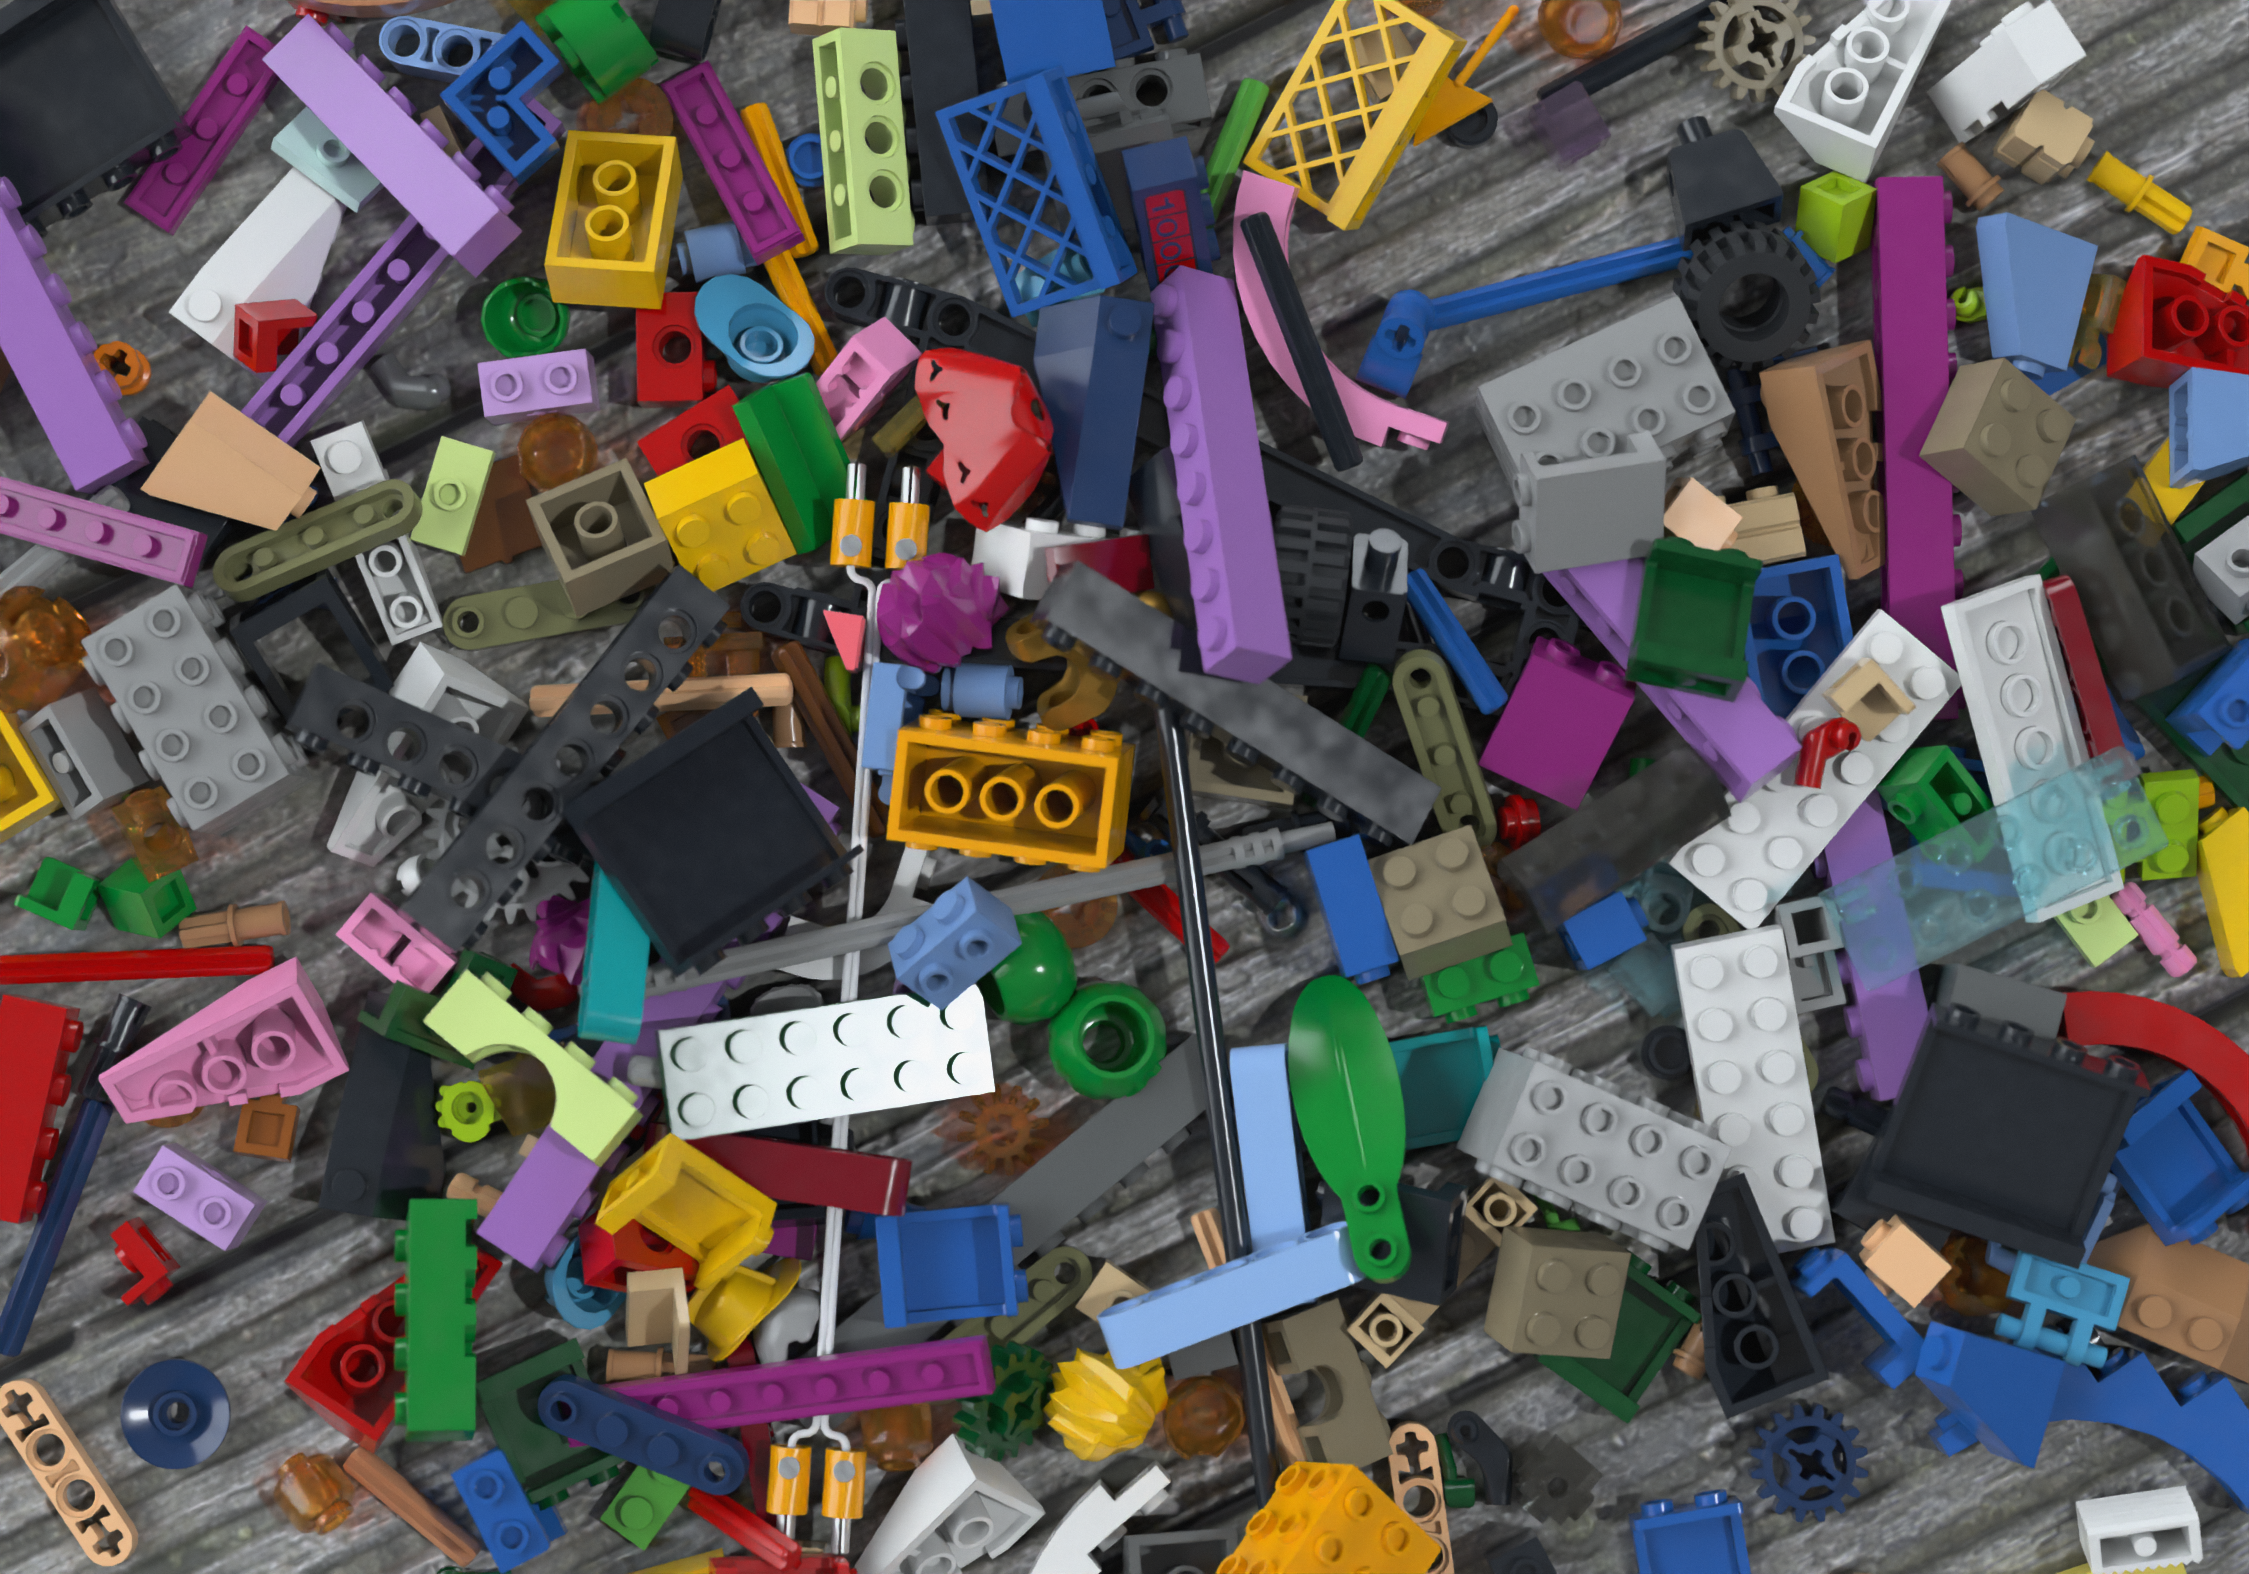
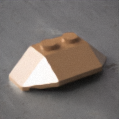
M2149 1222L2096 1242L2086 1264L2130 1278L2117 1324L2118 1328L2249 1384V1264L2201 1243L2191 1245L2188 1240L2165 1246Z

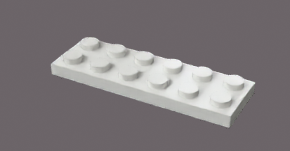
M2027 575L1940 606L2026 922L2040 923L2124 889L2041 575Z
M1882 609L1876 610L1785 720L1794 729L1797 742L1801 745L1802 738L1808 731L1830 718L1841 717L1825 700L1822 694L1862 657L1872 658L1912 701L1916 708L1908 715L1900 714L1873 740L1867 742L1861 739L1856 749L1852 751L1845 750L1826 760L1821 789L1794 784L1799 752L1786 770L1742 803H1739L1729 790L1726 789L1666 861L1747 930L1757 928L1962 685L1959 674Z
M1779 924L1671 945L1701 1122L1718 1129L1715 1140L1732 1147L1718 1182L1743 1172L1745 1173L1778 1253L1834 1243L1835 1237L1783 928Z

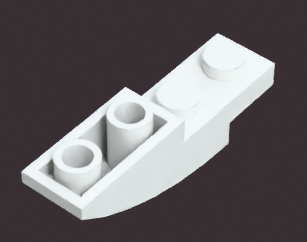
M364 420L310 441L335 502L382 481L390 480L386 468L383 469ZM411 531L399 538L355 556L391 645L443 626L415 542L410 540Z
M1154 1460L1115 1495L1100 1478L1077 1500L1058 1523L1043 1545L1029 1574H1099L1102 1564L1091 1550L1098 1546L1102 1552L1106 1551L1128 1531L1123 1526V1523L1139 1510L1146 1516L1158 1507L1169 1496L1164 1487L1171 1482L1170 1475L1157 1460Z

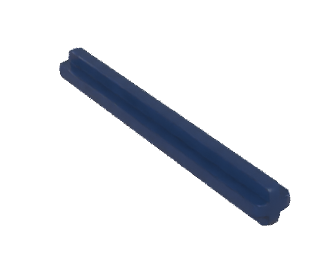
M85 1098L82 1102L0 1316V1354L4 1356L15 1357L22 1351L113 1113V1106L106 1101L96 1102Z

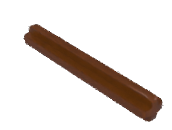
M795 640L785 643L771 653L772 660L779 673L789 675L793 683V698L854 808L858 748L800 642ZM873 775L868 835L871 838H878L887 834L890 806L880 800L878 795L879 786Z

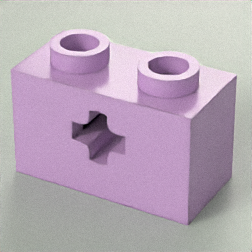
M586 348L477 363L484 417L493 425L600 411L594 358Z
M178 1143L167 1144L161 1147L133 1191L224 1251L239 1247L268 1202Z

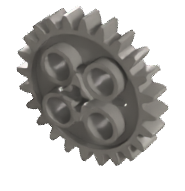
M512 747V750L519 753L518 747ZM556 759L557 768L560 769L561 761ZM455 770L449 773L455 784H460L465 776ZM574 773V774H572V775H570V776L575 777V776H577V774ZM496 777L492 781L490 792L496 788L504 777ZM443 798L441 799L446 802L444 808H428L426 811L428 815L439 820L438 828L423 831V836L436 839L439 844L438 848L425 854L426 859H439L461 831L460 820L462 817L448 811L447 808L450 801ZM546 801L543 803L541 807V818H543L547 812ZM565 816L555 827V829H560L564 825L566 820ZM493 833L486 845L489 857L493 859L500 856L511 859L513 846L511 844L502 846L498 840L501 834ZM542 859L538 864L535 863L539 871V876L535 879L528 875L524 867L517 875L524 883L514 897L503 907L508 924H513L517 909L522 908L525 909L531 922L536 921L537 905L543 900H550L552 895L560 893L573 901L576 896L569 885L570 881L574 879L579 882L588 883L590 878L579 867L568 865L559 860L550 862ZM458 877L451 888L452 897L464 891L468 894L465 908H470L478 899V888L470 878ZM495 903L485 915V920L490 921L497 909L502 907Z

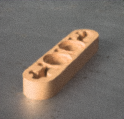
M19 1378L4 1384L0 1388V1425L86 1555L94 1563L101 1566H114L128 1559L135 1552L138 1544L136 1527L46 1390L37 1381L30 1378ZM15 1391L19 1396L29 1393L33 1401L27 1406V1409L33 1420L38 1421L46 1416L50 1424L34 1430L26 1437L22 1429L31 1426L32 1423L23 1412L13 1415L10 1411L9 1406L15 1401L12 1392ZM44 1434H54L64 1443L65 1454L58 1464H47L38 1456L37 1444ZM82 1479L93 1486L95 1500L89 1509L79 1510L69 1503L67 1489L73 1480ZM104 1506L110 1514L101 1518L100 1521L107 1531L113 1532L118 1529L123 1535V1539L117 1544L121 1551L119 1554L113 1548L105 1551L100 1548L98 1542L105 1536L97 1522L88 1528L82 1522V1520L98 1514Z
M1417 1421L1399 1423L1390 1431L1389 1443L1393 1454L1387 1456L1394 1503L1442 1547L1440 1563L1434 1569L1428 1570L1426 1574H1455L1437 1444L1434 1435L1425 1425ZM1414 1432L1418 1440L1427 1442L1426 1448L1419 1450L1417 1456L1420 1470L1431 1466V1477L1412 1475L1399 1481V1471L1410 1472L1409 1460L1404 1452H1396V1445L1405 1442V1433ZM1417 1485L1429 1488L1435 1497L1432 1510L1422 1516H1414L1408 1513L1403 1505L1406 1492L1411 1487Z

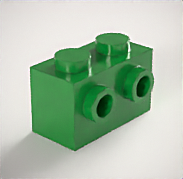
M1947 745L1908 748L1875 787L1888 803L1890 813L1905 824L1919 842V848L1922 853L1937 865L1978 863L2002 834L1994 804Z
M1524 932L1510 935L1512 945L1419 977L1430 1016L1436 1017L1444 1014L1446 1023L1449 1024L1478 1015L1475 1005L1496 998L1498 1007L1501 1008L1530 999L1527 989L1538 986L1540 983Z

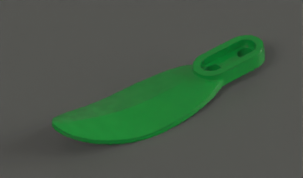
M1322 976L1311 981L1305 987L1292 1013L1288 1044V1070L1293 1103L1310 1155L1327 1184L1342 1201L1353 1255L1359 1270L1367 1279L1373 1282L1391 1283L1400 1279L1407 1272L1411 1263V1248L1397 1190L1406 1150L1405 1109L1400 1078L1385 1031L1365 995L1353 983L1341 976ZM1370 1189L1378 1191L1380 1198L1375 1205L1367 1207L1360 1203V1197L1363 1192ZM1379 1243L1389 1244L1392 1248L1390 1256L1385 1260L1374 1259L1371 1253L1375 1245Z

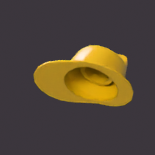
M794 1257L782 1259L762 1273L740 1264L729 1279L725 1281L719 1279L705 1291L699 1288L696 1289L687 1302L689 1320L709 1340L707 1348L708 1358L718 1362L728 1357L742 1343L749 1332L784 1300L798 1281L802 1271L800 1260Z

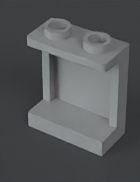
M1650 432L1628 434L1627 453L1547 466L1539 464L1533 451L1520 454V473L1513 475V493L1520 511L1519 520L1512 523V538L1517 553L1525 554L1534 573L1644 557L1654 539H1663L1666 459Z

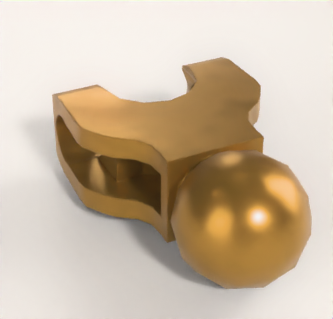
M1149 590L1131 593L1174 620L1167 599L1161 593ZM1034 613L1020 619L1008 628L1005 637L1010 652L1020 660L1035 662L1056 655L1066 657L1067 668L1062 679L1040 694L1037 701V711L1043 726L1054 731H1062L1105 712L1115 696L1120 678L1116 682L1107 680L1090 670L1087 666L1090 660L1072 649L1070 653H1066L1047 644L1041 638L1043 630L1029 622Z

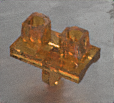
M727 611L721 618L727 624L726 628L742 627L741 611ZM763 632L721 634L708 650L700 645L687 661L694 667L687 678L707 677L706 655L726 654L728 676L759 674L761 665L760 652H767L766 635H763ZM683 636L664 637V645L670 648H678L682 643Z

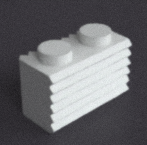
M2186 1486L2076 1501L2080 1543L2092 1574H2113L2114 1571L2122 1574L2125 1570L2133 1573L2136 1568L2143 1572L2147 1567L2153 1570L2158 1565L2166 1568L2169 1564L2177 1567L2180 1562L2188 1565L2192 1560L2199 1564L2203 1559L2198 1513L2193 1505V1501H2191Z

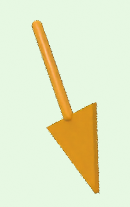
M1513 4L1506 10L1456 79L1446 78L1415 131L1414 147L1493 102L1492 98L1464 85L1518 14L1519 8L1517 5Z

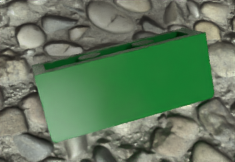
M806 372L761 387L732 405L798 555L813 551L832 538L834 500L846 499L847 469L850 463L813 376ZM857 476L855 477L854 499H856Z

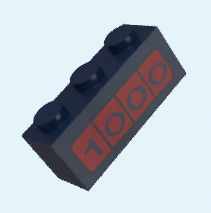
M1187 136L1123 150L1122 155L1139 250L1150 293L1180 265L1213 274L1211 262L1221 260L1214 228L1206 229V226L1215 224V218L1209 193L1200 194V190L1210 188L1203 156L1192 157Z

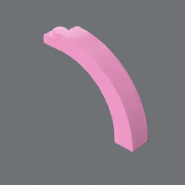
M1243 170L1234 213L1233 259L1237 286L1244 312L1256 340L1271 365L1285 383L1311 407L1240 227V222L1244 218L1258 212H1266L1270 217L1289 266L1288 241L1290 225L1300 189ZM1322 351L1355 437L1379 447H1384L1390 429L1394 428L1400 430L1397 437L1398 441L1428 450L1430 441L1439 444L1443 443L1450 422L1397 405L1374 395L1343 374Z

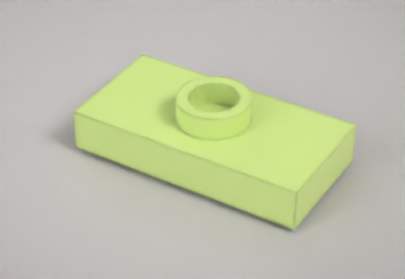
M441 436L421 501L423 508L422 516L412 530L410 540L465 557L496 453L494 451Z
M2109 895L2053 917L2091 968L2099 966L2139 935Z

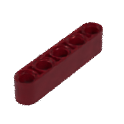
M648 1121L643 1155L668 1135L666 1122ZM734 1132L683 1140L768 1198L881 1215L905 1216L912 1160Z

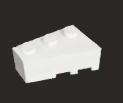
M1030 517L1026 518V523L1005 521L989 532L982 531L976 527L971 565L983 562L985 575L1000 576V592L1022 599L1042 600L1050 585L1047 579L1045 548L1142 535L1140 528L1123 526L1119 535L1106 533V528L1073 524V529L1059 528V522ZM1151 559L1155 589H1149V591L1159 592L1165 596Z

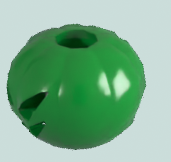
M1041 911L1014 915L1022 944L977 981V983H981L983 999L993 1013L1003 1021L1021 1026L1046 1021L1048 1018L1056 1015L1070 1001L1077 987V969L1072 949L1067 944L1061 929Z
M1122 980L1091 981L1076 987L1070 1001L1051 1018L1048 1025L1049 1055L1056 1073L1076 1092L1093 1100L1120 1099L1123 1096L1130 1097L1136 1095L1145 1088L1151 1078L1158 1074L1162 1068L1159 1062L1167 1054L1166 1025L1160 1009L1139 988ZM1100 1024L1114 1028L1121 1042L1116 1055L1102 1062L1088 1057L1083 1045L1087 1031Z

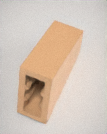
M210 391L141 487V490L154 497L277 531L290 513L299 519L312 502L317 491L309 487L321 467Z

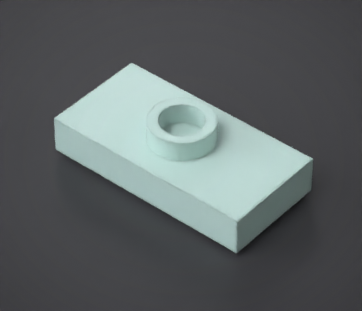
M308 107L304 108L273 138L272 151L356 213L384 187Z

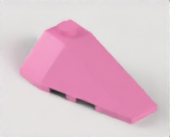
M294 957L242 983L99 1075V1082L124 1122L128 1124L192 1113L195 1107L229 1102L230 1106L247 1104L249 1098L279 1093L281 1098L300 1095L349 1071V1065L320 995L298 958Z

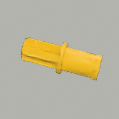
M2105 151L2086 179L2126 204L2125 211L2128 213L2134 209L2171 234L2177 235L2191 218V207L2152 182L2154 176L2149 174L2147 177H2144L2112 156L2108 151Z

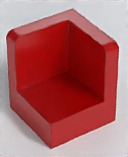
M297 299L235 304L233 356L255 373L275 372L277 369V355H288L296 348L299 341V328L314 327L317 323V314Z

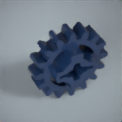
M1797 1402L1790 1403V1417L1787 1418L1773 1410L1770 1416L1775 1426L1771 1430L1757 1426L1755 1432L1764 1439L1762 1446H1750L1747 1450V1453L1759 1459V1465L1747 1470L1748 1475L1754 1479L1764 1480V1483L1756 1490L1757 1495L1761 1499L1775 1495L1776 1497L1771 1509L1779 1515L1788 1506H1792V1518L1796 1522L1802 1523L1807 1510H1811L1818 1522H1824L1826 1516L1825 1508L1831 1506L1840 1514L1844 1513L1846 1510L1841 1498L1845 1494L1855 1498H1859L1861 1495L1859 1490L1852 1485L1854 1477H1868V1471L1856 1465V1459L1867 1455L1868 1450L1862 1445H1852L1851 1443L1860 1433L1858 1428L1850 1425L1841 1429L1840 1425L1844 1415L1836 1409L1827 1418H1823V1405L1818 1402L1812 1403L1809 1414H1804L1802 1407ZM1816 1426L1815 1429L1812 1428L1807 1436L1794 1439L1785 1436L1788 1432L1798 1427ZM1836 1440L1840 1445L1843 1456L1841 1472L1835 1468L1832 1451L1837 1445L1835 1443ZM1789 1449H1793L1799 1454L1803 1452L1806 1455H1811L1814 1452L1813 1458L1819 1462L1818 1465L1827 1471L1826 1475L1806 1468L1802 1471V1466L1796 1461L1797 1458L1788 1452ZM1774 1452L1781 1456L1784 1470L1779 1478L1781 1481L1779 1484L1776 1481L1772 1467ZM1822 1485L1830 1488L1819 1496L1810 1498L1800 1497V1495L1804 1496L1808 1488Z

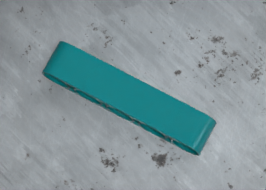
M596 860L594 861L580 997L578 1037L636 1045L642 1023L650 939Z

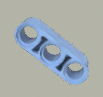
M397 16L390 19L382 27L379 34V46L385 57L398 71L407 75L453 83L502 39L505 34L411 16ZM407 34L419 36L420 45L414 54L407 57H400L395 54V46L402 36ZM467 44L473 47L472 58L466 65L461 67L448 65V55L455 46Z

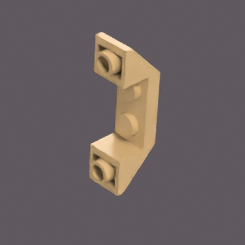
M1490 1176L1467 1196L1457 1287L1496 1246L1500 1248L1504 1226L1521 1227L1538 1209L1516 1187ZM1375 1292L1346 1330L1385 1368H1388L1425 1329L1422 1324L1439 1306Z

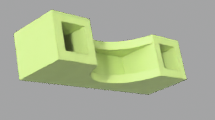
M466 969L423 1022L473 1063L502 1052L524 1053L543 1062L553 1078L556 1089V1107L550 1126L592 1162L601 1167L643 1117L632 1106L639 1097L614 1076L607 1084L600 1080L590 1071L596 1064V1061L570 1041L565 1049H563L549 1038L548 1034L554 1027L529 1006L522 1014L506 1002L512 992L488 972L479 980Z

